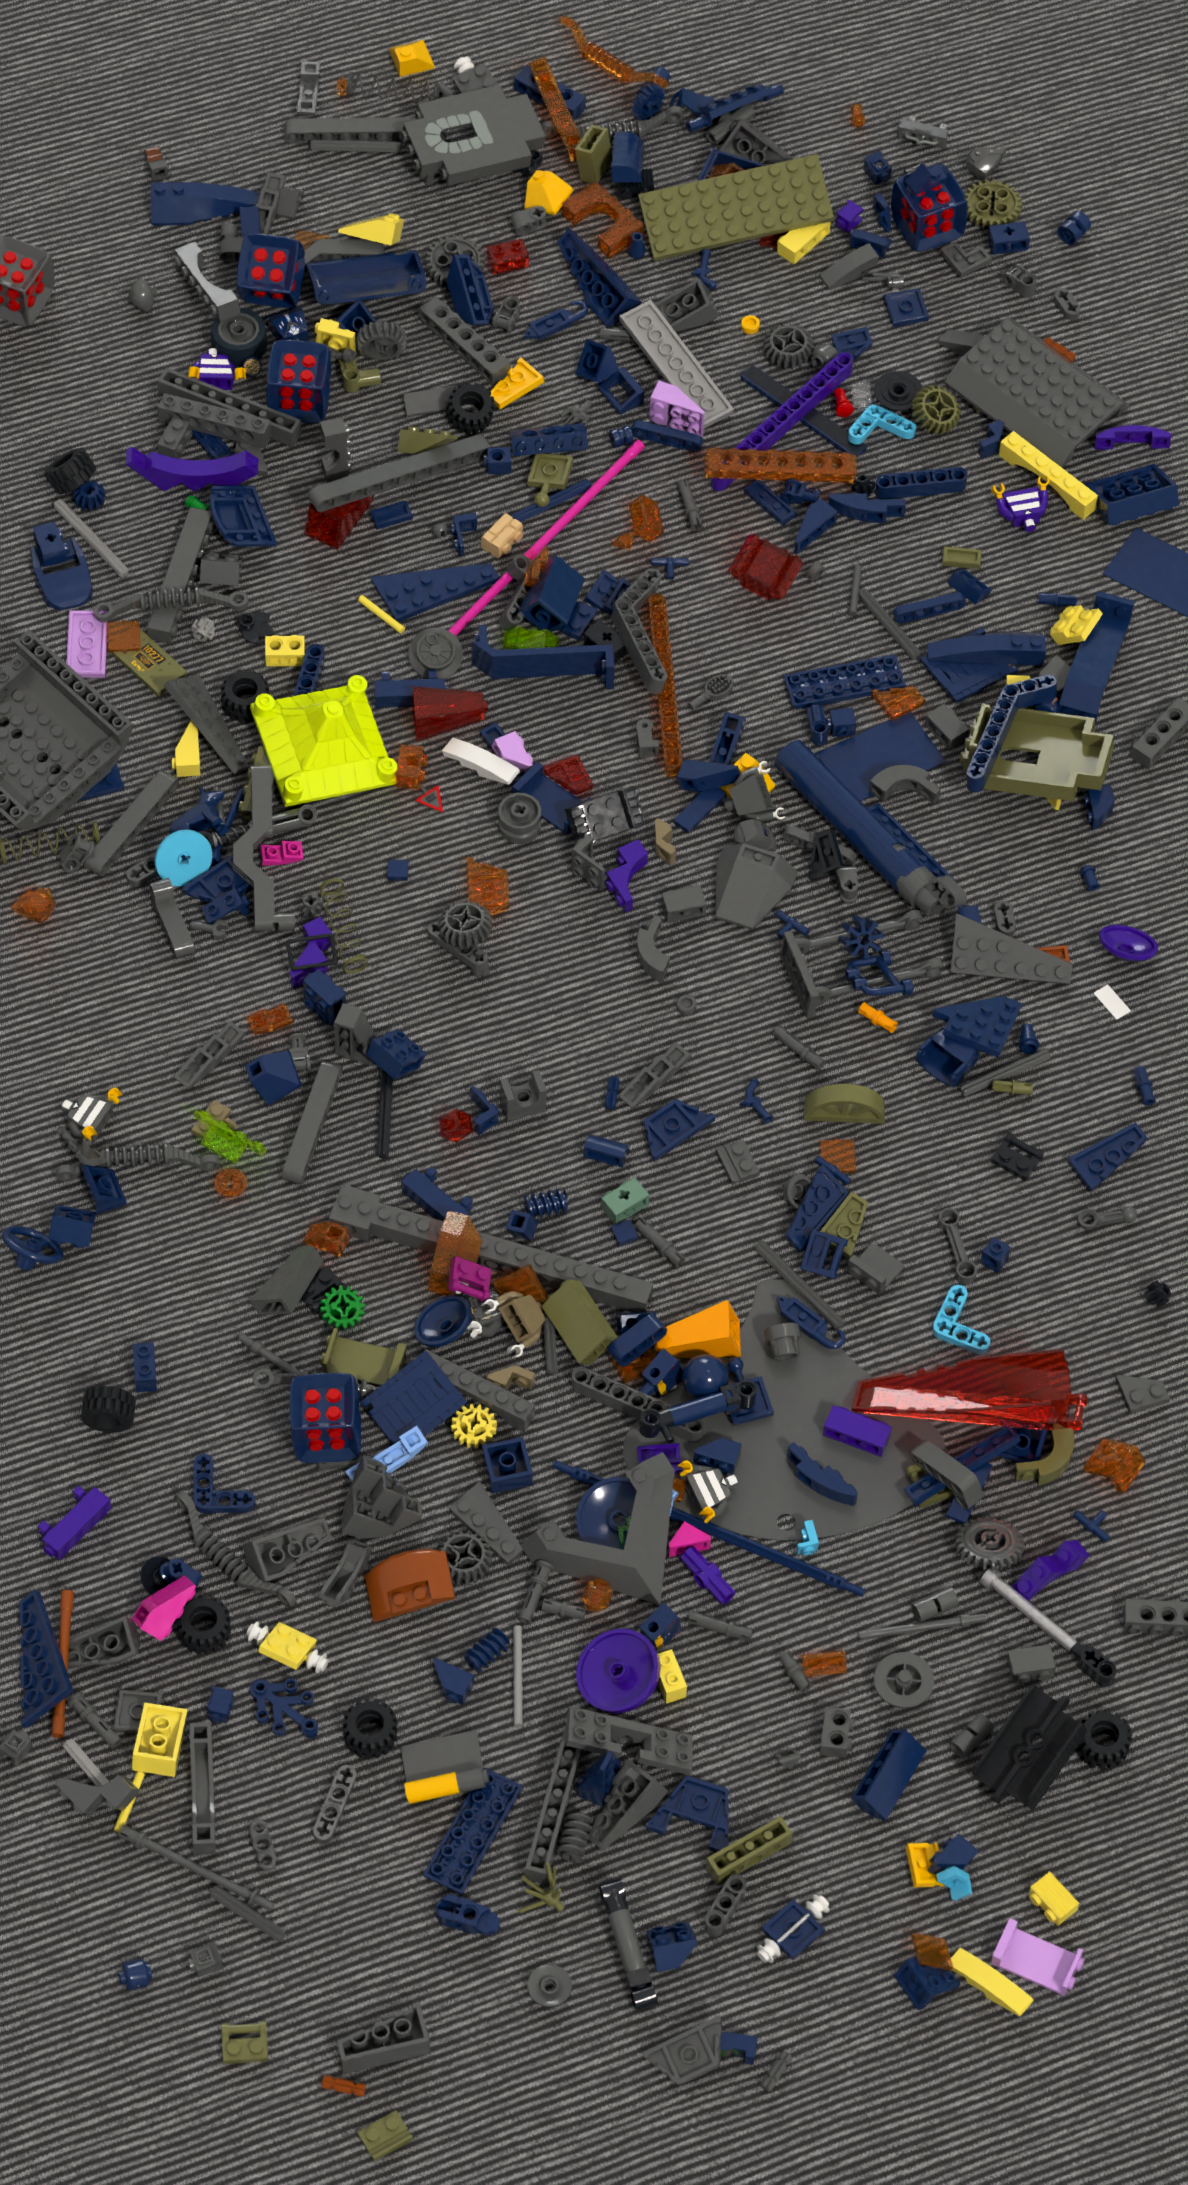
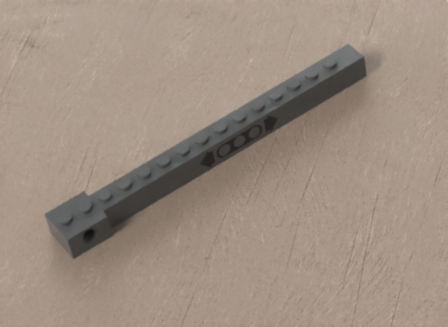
M343 1184L329 1216L330 1231L367 1242L372 1235L451 1259L457 1256L492 1269L491 1271L556 1290L568 1279L579 1280L593 1301L630 1312L647 1311V1301L651 1300L653 1296L654 1283L382 1204L381 1195Z

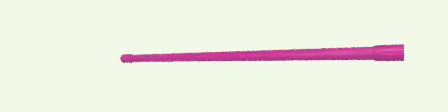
M636 440L524 555L532 560L645 448L644 444L640 440ZM506 572L448 631L456 636L513 577Z

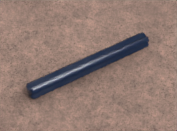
M584 479L565 488V490L563 489L549 496L550 500L547 506L540 507L534 503L510 516L519 522L527 520L587 491L591 487V483L588 479Z

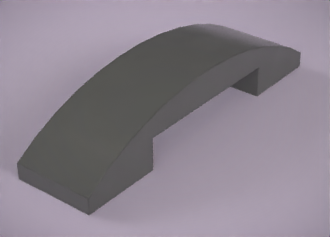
M302 61L297 115L316 114L320 62Z

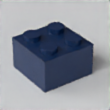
M524 1437L482 1445V1459L491 1494L533 1485V1472Z

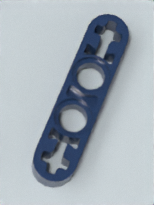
M634 421L631 428L632 435L636 438L687 451L699 452L703 444L702 437L697 434L645 421Z
M956 592L900 605L892 613L897 623H905L960 610L966 605V600L962 593Z

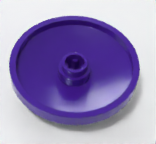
M613 1629L604 1632L585 1647L579 1658L576 1670L578 1688L586 1701L602 1712L611 1714L629 1712L642 1705L654 1692L660 1677V1658L653 1644L639 1632L630 1629Z

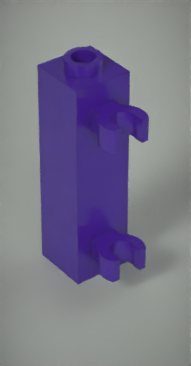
M77 1486L72 1492L75 1494L73 1498L79 1503L53 1529L44 1520L37 1526L40 1529L38 1532L44 1537L42 1539L43 1550L49 1557L54 1556L60 1561L111 1510L110 1499L96 1487L87 1494L80 1486Z

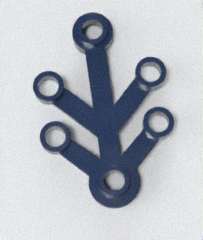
M289 1678L285 1683L270 1684L265 1679H257L251 1683L250 1694L253 1698L257 1699V1722L261 1724L268 1722L269 1712L266 1710V1700L273 1704L274 1724L272 1729L275 1736H283L286 1732L282 1712L301 1726L303 1736L313 1738L318 1734L317 1721L306 1719L289 1706L312 1705L314 1702L312 1692L304 1691L301 1695L277 1697L273 1694L283 1691L288 1693L296 1692L297 1681L295 1679ZM288 1684L295 1685L293 1688L287 1687ZM262 1686L264 1687V1689L262 1691L257 1690V1687ZM305 1696L311 1697L309 1701H306L303 1698ZM265 1714L266 1717L261 1719L259 1718V1715ZM312 1724L313 1728L308 1729L306 1725ZM276 1727L283 1728L281 1731H276L275 1729Z

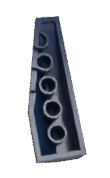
M151 183V224L191 225L194 224V221L204 220L206 222L210 221L213 217L222 216V218H225L233 213L240 214V208L253 207L258 204L260 193L243 188L210 183Z
M570 228L565 231L557 243L566 261L571 266L572 274L576 276L579 282L578 286L585 295L586 303L607 327L620 322V315L639 306L642 301L585 241Z
M1001 631L927 643L928 661L1043 666L1046 655V641L1042 633Z

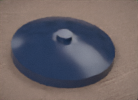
M611 1477L601 1480L590 1487L583 1495L576 1514L577 1530L582 1541L624 1550L637 1492L629 1478Z

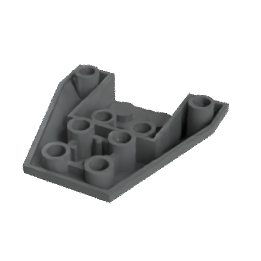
M740 843L723 847L716 865L715 918L753 930L792 889L798 871L780 854L752 845Z

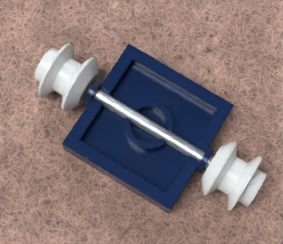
M813 1895L814 1901L812 1903L806 1902L807 1911L793 1899L762 1927V1931L770 1938L764 1940V1947L761 1945L757 1946V1955L763 1962L773 1963L772 1957L774 1955L779 1957L781 1955L780 1949L789 1958L794 1960L824 1933V1928L814 1919H821L822 1911L829 1912V1903L823 1896Z

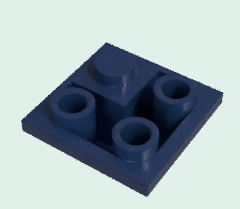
M290 1051L261 1055L245 1065L251 1084L268 1105L274 1104L302 1086Z
M678 1922L673 1924V1926H657L646 1931L652 1961L657 1972L679 1968L697 1945V1938L689 1923Z

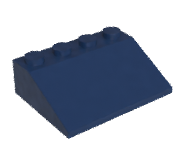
M1155 464L1085 483L1086 487L1098 495L1096 508L1101 518L1108 525H1118L1123 521L1135 520L1144 515H1153L1155 512L1170 510L1173 507L1179 506L1177 484Z

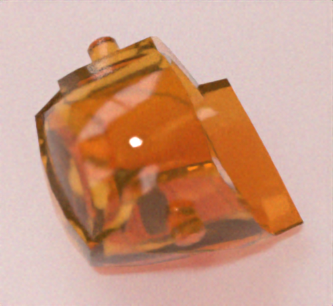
M40 886L34 891L29 888L10 908L29 920L43 923L53 913L56 902L53 899L54 896L50 894L51 889H45L43 886Z

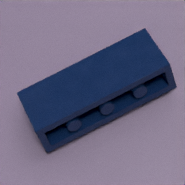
M615 132L612 182H642L644 144L641 138L634 133Z
M892 1729L851 1800L869 1815L881 1820H887L927 1750L906 1729Z

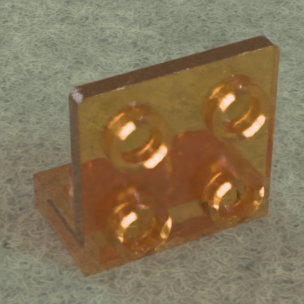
M1103 1439L1083 1467V1470L1086 1473L1110 1478L1116 1490L1125 1493L1146 1462L1136 1445Z

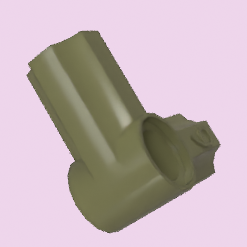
M338 359L343 378V388L347 392L353 393L357 392L360 387L381 384L379 368L359 371L355 360L351 363H346L344 359Z

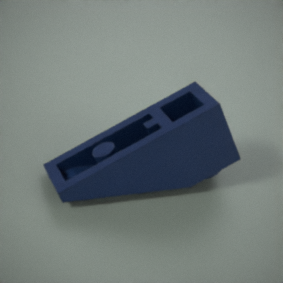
M820 498L818 501L811 503L807 508L795 540L794 553L796 555L836 523L837 510Z
M725 711L709 762L727 765L731 763L747 721L744 717Z

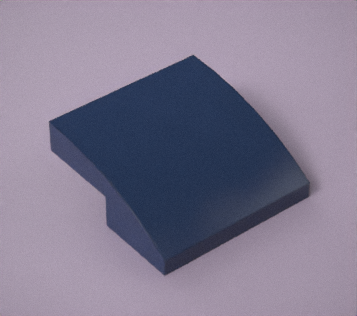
M603 570L584 600L595 608L612 615L616 600L632 584L624 578L619 581L606 570Z

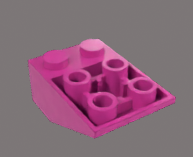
M182 1576L143 1600L133 1615L132 1620L140 1629L162 1641L164 1637H168L171 1633L172 1624L175 1619H179L183 1614V1607L187 1600L190 1601L193 1598L196 1585L187 1576Z

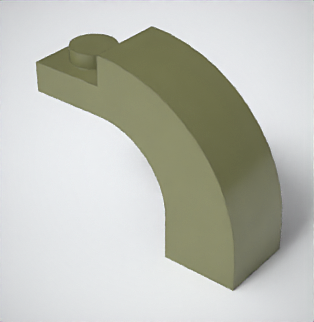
M1072 1426L1051 1429V1454L1039 1461L1016 1463L1015 1479L1030 1481L1033 1478H1037L1038 1485H1043L1060 1477L1068 1468L1074 1448Z

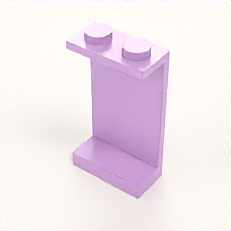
M1009 1918L992 1956L991 1964L1065 1996L1067 1989L1072 1990L1076 1978L1073 1977L1075 1971H1080L1085 1960L1081 1958L1083 1950L1079 1948L1077 1954L1053 1945L1016 1929L1018 1921Z

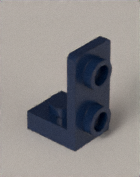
M473 1085L470 1087V1098L483 1111L474 1119V1131L481 1135L498 1123L499 1110L495 1104H490L482 1090H478Z

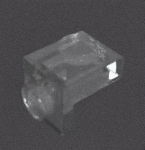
M870 383L851 385L854 408L865 410L872 405Z

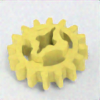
M470 1404L469 1409L463 1406L462 1413L457 1411L456 1417L452 1418L453 1425H451V1431L454 1432V1439L459 1438L460 1445L466 1442L467 1448L474 1444L475 1448L478 1449V1444L486 1445V1440L492 1442L493 1435H496L497 1420H494V1413L489 1414V1408L482 1410L481 1404L477 1408Z

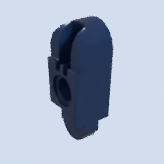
M448 1894L443 1896L436 1905V1918L444 1926L474 1935L479 1933L486 1936L494 1935L500 1929V1919L496 1913L491 1912L488 1907L463 1897ZM471 1914L475 1917L469 1920L464 1916Z

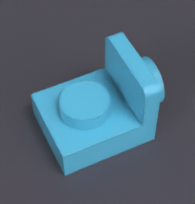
M813 1520L804 1521L803 1529L800 1530L803 1543L797 1544L796 1552L797 1555L803 1554L806 1556L818 1550L819 1541Z

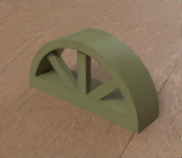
M854 1084L827 1085L812 1091L805 1098L804 1121L885 1124V1102L881 1095L864 1086Z

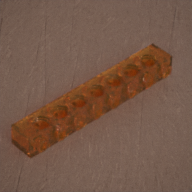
M714 447L707 449L704 455L705 478L781 481L792 478L798 481L853 483V479L857 476L856 454L848 452L840 454L828 451L822 453H813L812 451L794 452L793 450L780 452L773 449L757 451L756 449L739 450L737 448L724 450ZM740 461H744L747 465H743Z

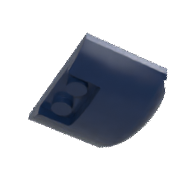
M254 485L212 487V493L209 498L211 515L216 528L227 542L234 547L277 545Z

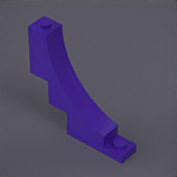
M134 447L126 449V465L163 491H167L180 483H183L194 492L210 483L215 486H236L258 475L259 459L247 450L220 459L184 460L164 456L153 451L144 455Z

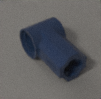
M819 704L812 705L810 708H807L811 733L810 740L815 745H824L828 740V724L824 708L819 706Z

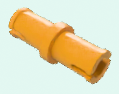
M865 1002L860 1006L858 1013L871 1020L872 1024L875 1026L879 1025L890 1033L896 1030L898 1022L884 1015L883 1011L876 1010Z

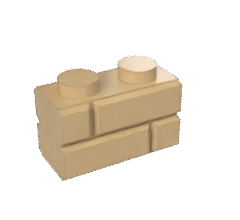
M505 513L481 537L482 549L488 553L490 552L496 558L507 554L515 541L519 542L523 537L522 523Z

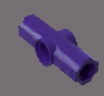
M695 1547L688 1548L680 1556L682 1563L692 1572L696 1583L702 1589H707L721 1605L726 1604L732 1599L735 1591L722 1578L719 1568L713 1562H708Z

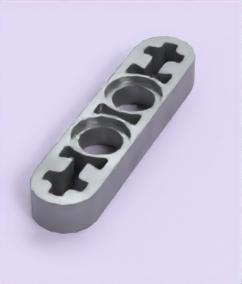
M343 1765L337 1770L314 1826V1839L320 1844H326L332 1840L357 1778L356 1770L351 1765ZM349 1772L350 1777L346 1779L345 1785H343V1775ZM341 1790L345 1793V1796L342 1799H335L333 1793ZM329 1809H334L337 1815L334 1818H328L325 1816V1812ZM326 1823L328 1824L327 1834H324L322 1837L320 1832L323 1831Z

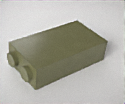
M568 1279L564 1281L560 1288L548 1296L547 1301L542 1305V1308L579 1364L591 1365L618 1338L579 1280Z

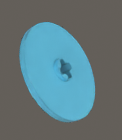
M179 830L170 834L161 842L155 854L157 873L162 879L169 878L173 886H186L208 871L212 862L210 843L201 833L194 830ZM182 855H185V861H182Z

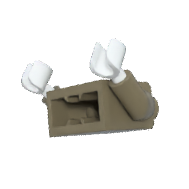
M510 1291L496 1297L495 1301L488 1299L481 1305L488 1304L491 1308L485 1314H490L496 1309V1306H499L498 1310L517 1342H520L519 1345H512L507 1348V1352L513 1349L516 1350V1354L511 1358L521 1356L524 1348L527 1349L539 1340L542 1330L541 1325L545 1321V1317L541 1312L542 1304L535 1301L532 1295L524 1296L521 1293Z

